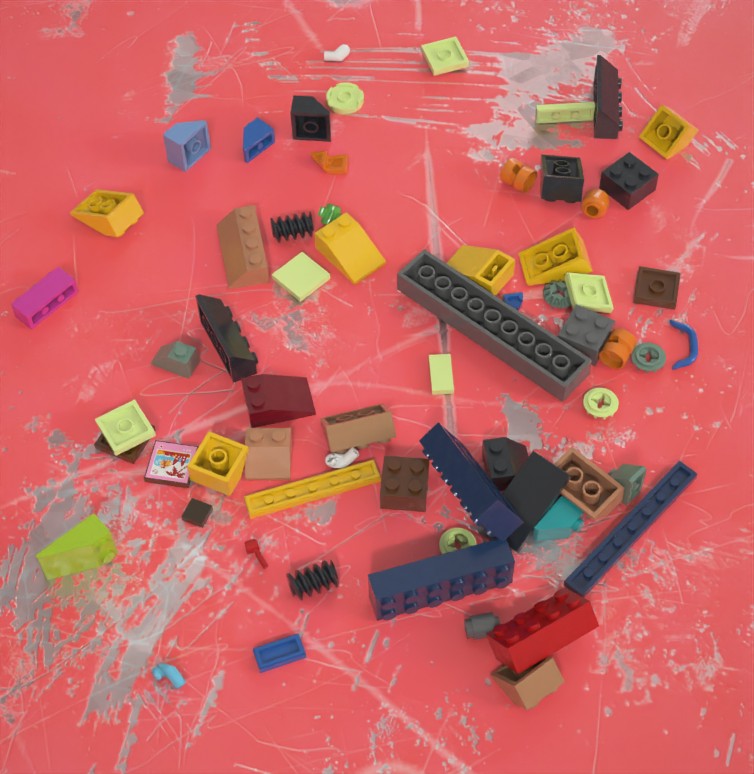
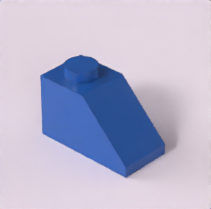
M258 117L248 123L243 130V154L246 163H249L275 143L274 129Z

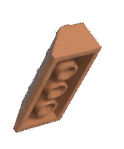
M255 205L234 208L217 224L229 290L270 283Z

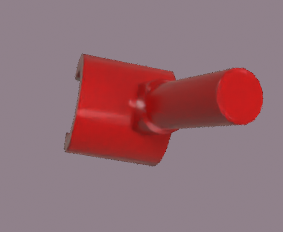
M257 540L245 541L247 555L255 553L263 569H266L268 564L261 555Z

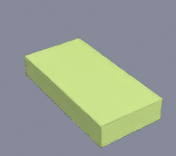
M450 354L429 355L432 395L454 394Z

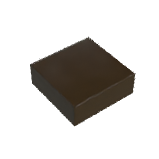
M191 498L181 516L182 520L203 528L213 507Z

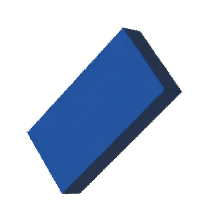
M299 633L253 648L260 673L306 658Z

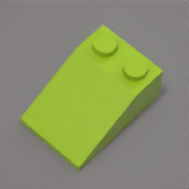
M93 513L35 556L45 578L50 580L99 568L104 563L112 561L118 552L110 530Z

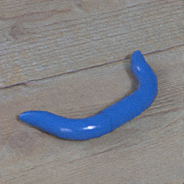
M669 320V323L674 328L684 331L689 336L690 355L683 360L677 361L672 367L675 370L689 366L696 361L698 356V338L694 329L688 324Z

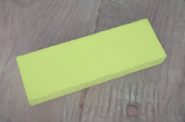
M595 103L536 105L535 121L536 124L592 121L594 119Z

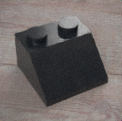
M293 95L290 111L293 140L331 142L330 112L313 96Z
M507 437L483 440L482 457L486 474L499 491H504L529 457L525 445Z

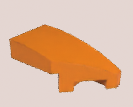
M327 151L310 153L311 158L327 174H347L349 165L347 154L328 156Z

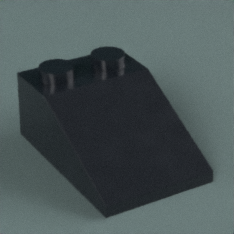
M541 154V199L549 202L564 200L567 203L581 202L584 186L581 158Z

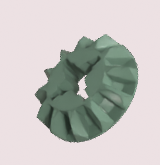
M560 278L559 281L555 282L552 280L550 284L545 285L543 298L550 306L555 308L571 306L566 282H562ZM557 290H559L560 292H563V291H564V294H563V295H561L560 293H557V294H556V291H557Z
M641 343L634 348L631 354L632 364L636 365L638 370H645L646 373L649 371L656 373L658 369L663 368L666 362L664 350L654 343ZM648 353H650L651 358L649 363L646 361Z

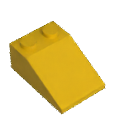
M96 189L75 207L70 214L105 236L119 237L125 233V230L130 225L135 224L144 212L133 193Z
M347 212L315 232L316 249L354 285L386 264V260L360 224Z
M571 228L518 253L528 286L546 284L552 280L556 282L560 278L562 281H565L564 276L567 272L588 274L593 271L584 241L575 228Z

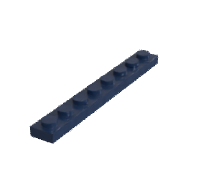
M678 461L564 581V586L584 598L693 483L698 474L681 461Z

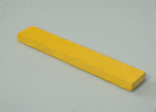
M373 459L244 496L250 519L375 484L381 482V477Z

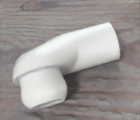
M343 44L334 52L325 51L324 60L342 61L350 53L349 46Z
M352 447L345 454L331 453L326 456L325 463L332 468L342 469L350 465L359 456V452Z

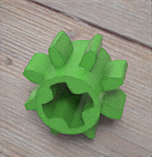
M327 203L326 207L321 206L318 212V216L322 217L320 222L327 225L343 215L340 213L341 208Z

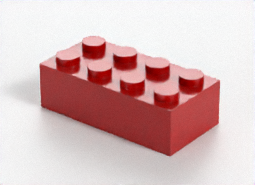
M566 588L555 592L554 596L545 601L537 602L530 610L518 613L509 622L497 625L486 636L495 658L519 674L599 627L590 601Z

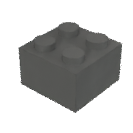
M576 304L559 332L558 338L592 360L591 365L596 366L600 359L599 353L607 342L610 333L614 330L615 320Z

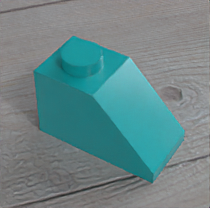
M561 496L534 527L533 539L543 541L569 538L574 531L578 533L583 527L584 512Z

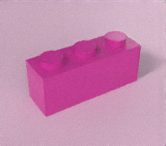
M57 267L11 303L15 317L32 330L79 292L76 281L60 267Z

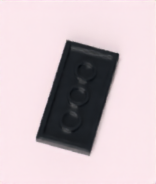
M534 451L529 455L502 494L524 522L506 539L509 547L517 553L520 552L534 532V527L545 516L571 479L569 474Z

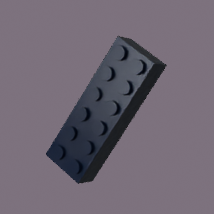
M439 422L419 440L424 447L422 450L424 455L429 460H433L431 465L439 473H443L440 477L448 486H452L450 491L458 499H462L460 505L468 513H472L469 516L478 527L483 525V529L490 537L496 536L503 542L524 523L466 446Z
M495 539L368 574L369 598L376 620H391L396 615L412 614L421 608L437 607L443 602L450 600L459 601L465 596L471 594L480 595L496 587L498 589L505 588L513 582L515 560L507 540L505 539L502 542L500 539Z

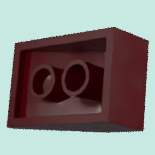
M260 374L241 378L251 428L316 415L307 377Z

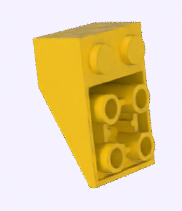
M462 245L446 264L496 296L514 275L515 259L496 249Z

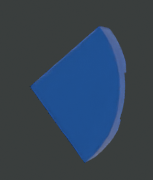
M523 292L503 294L502 301L518 311L523 302Z

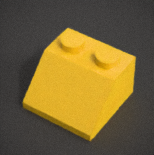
M661 104L639 135V138L664 158L669 159L687 147L699 129L673 109Z
M208 431L187 466L190 480L231 496L241 479L249 447Z

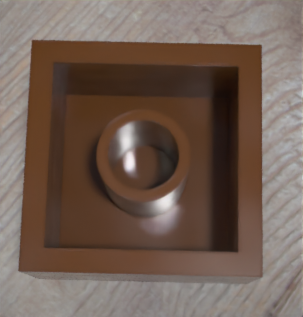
M384 456L380 488V509L426 512L430 460Z

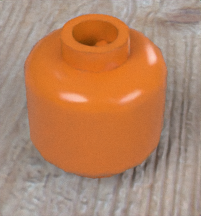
M592 189L586 193L581 203V209L591 219L601 218L605 215L610 205V198L605 191Z

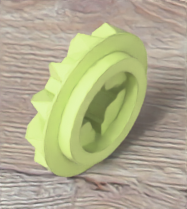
M594 388L584 396L583 407L586 409L587 414L593 415L595 419L602 417L605 420L608 416L613 417L614 413L618 410V398L609 389ZM604 399V405L601 408H598L597 403Z
M453 528L446 531L439 541V549L442 554L457 550L454 547L455 539L459 545H463L461 549L477 545L473 534L462 528Z

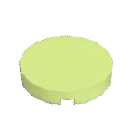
M348 82L336 84V87H331L326 94L327 105L335 113H354L364 103L363 91L355 84Z

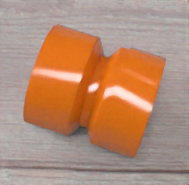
M515 158L509 159L500 173V180L509 186L513 185L516 190L524 194L532 188L537 178L536 170L529 166H524L522 162Z
M619 328L614 329L599 353L601 362L612 369L619 370L624 368L637 344L636 338L629 331Z

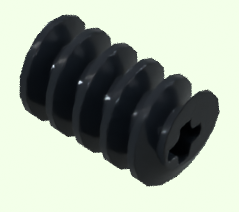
M309 211L308 217L305 212H302L300 219L296 213L293 214L292 220L289 215H285L284 221L278 216L276 223L273 218H270L272 234L278 243L281 241V236L288 241L289 235H292L293 239L296 240L297 233L302 238L305 237V232H308L310 237L313 235L314 228L311 211Z
M331 559L330 565L327 561H322L321 568L316 563L313 564L312 571L308 567H304V574L296 570L295 578L290 573L286 574L292 596L297 595L300 600H303V592L312 597V589L321 594V586H324L327 591L330 590V583H333L336 588L339 587L338 575Z

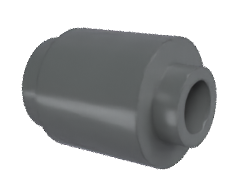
M493 612L469 616V619H464L467 639L487 638L486 634L493 631L497 625H500L499 617H494Z

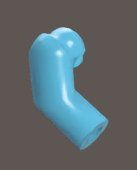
M159 663L156 668L152 669L151 673L156 680L166 677L177 690L186 683L185 679L173 665Z

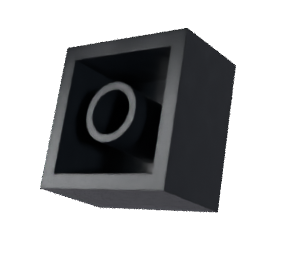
M628 152L602 171L599 188L624 208L630 210L656 190L659 174Z

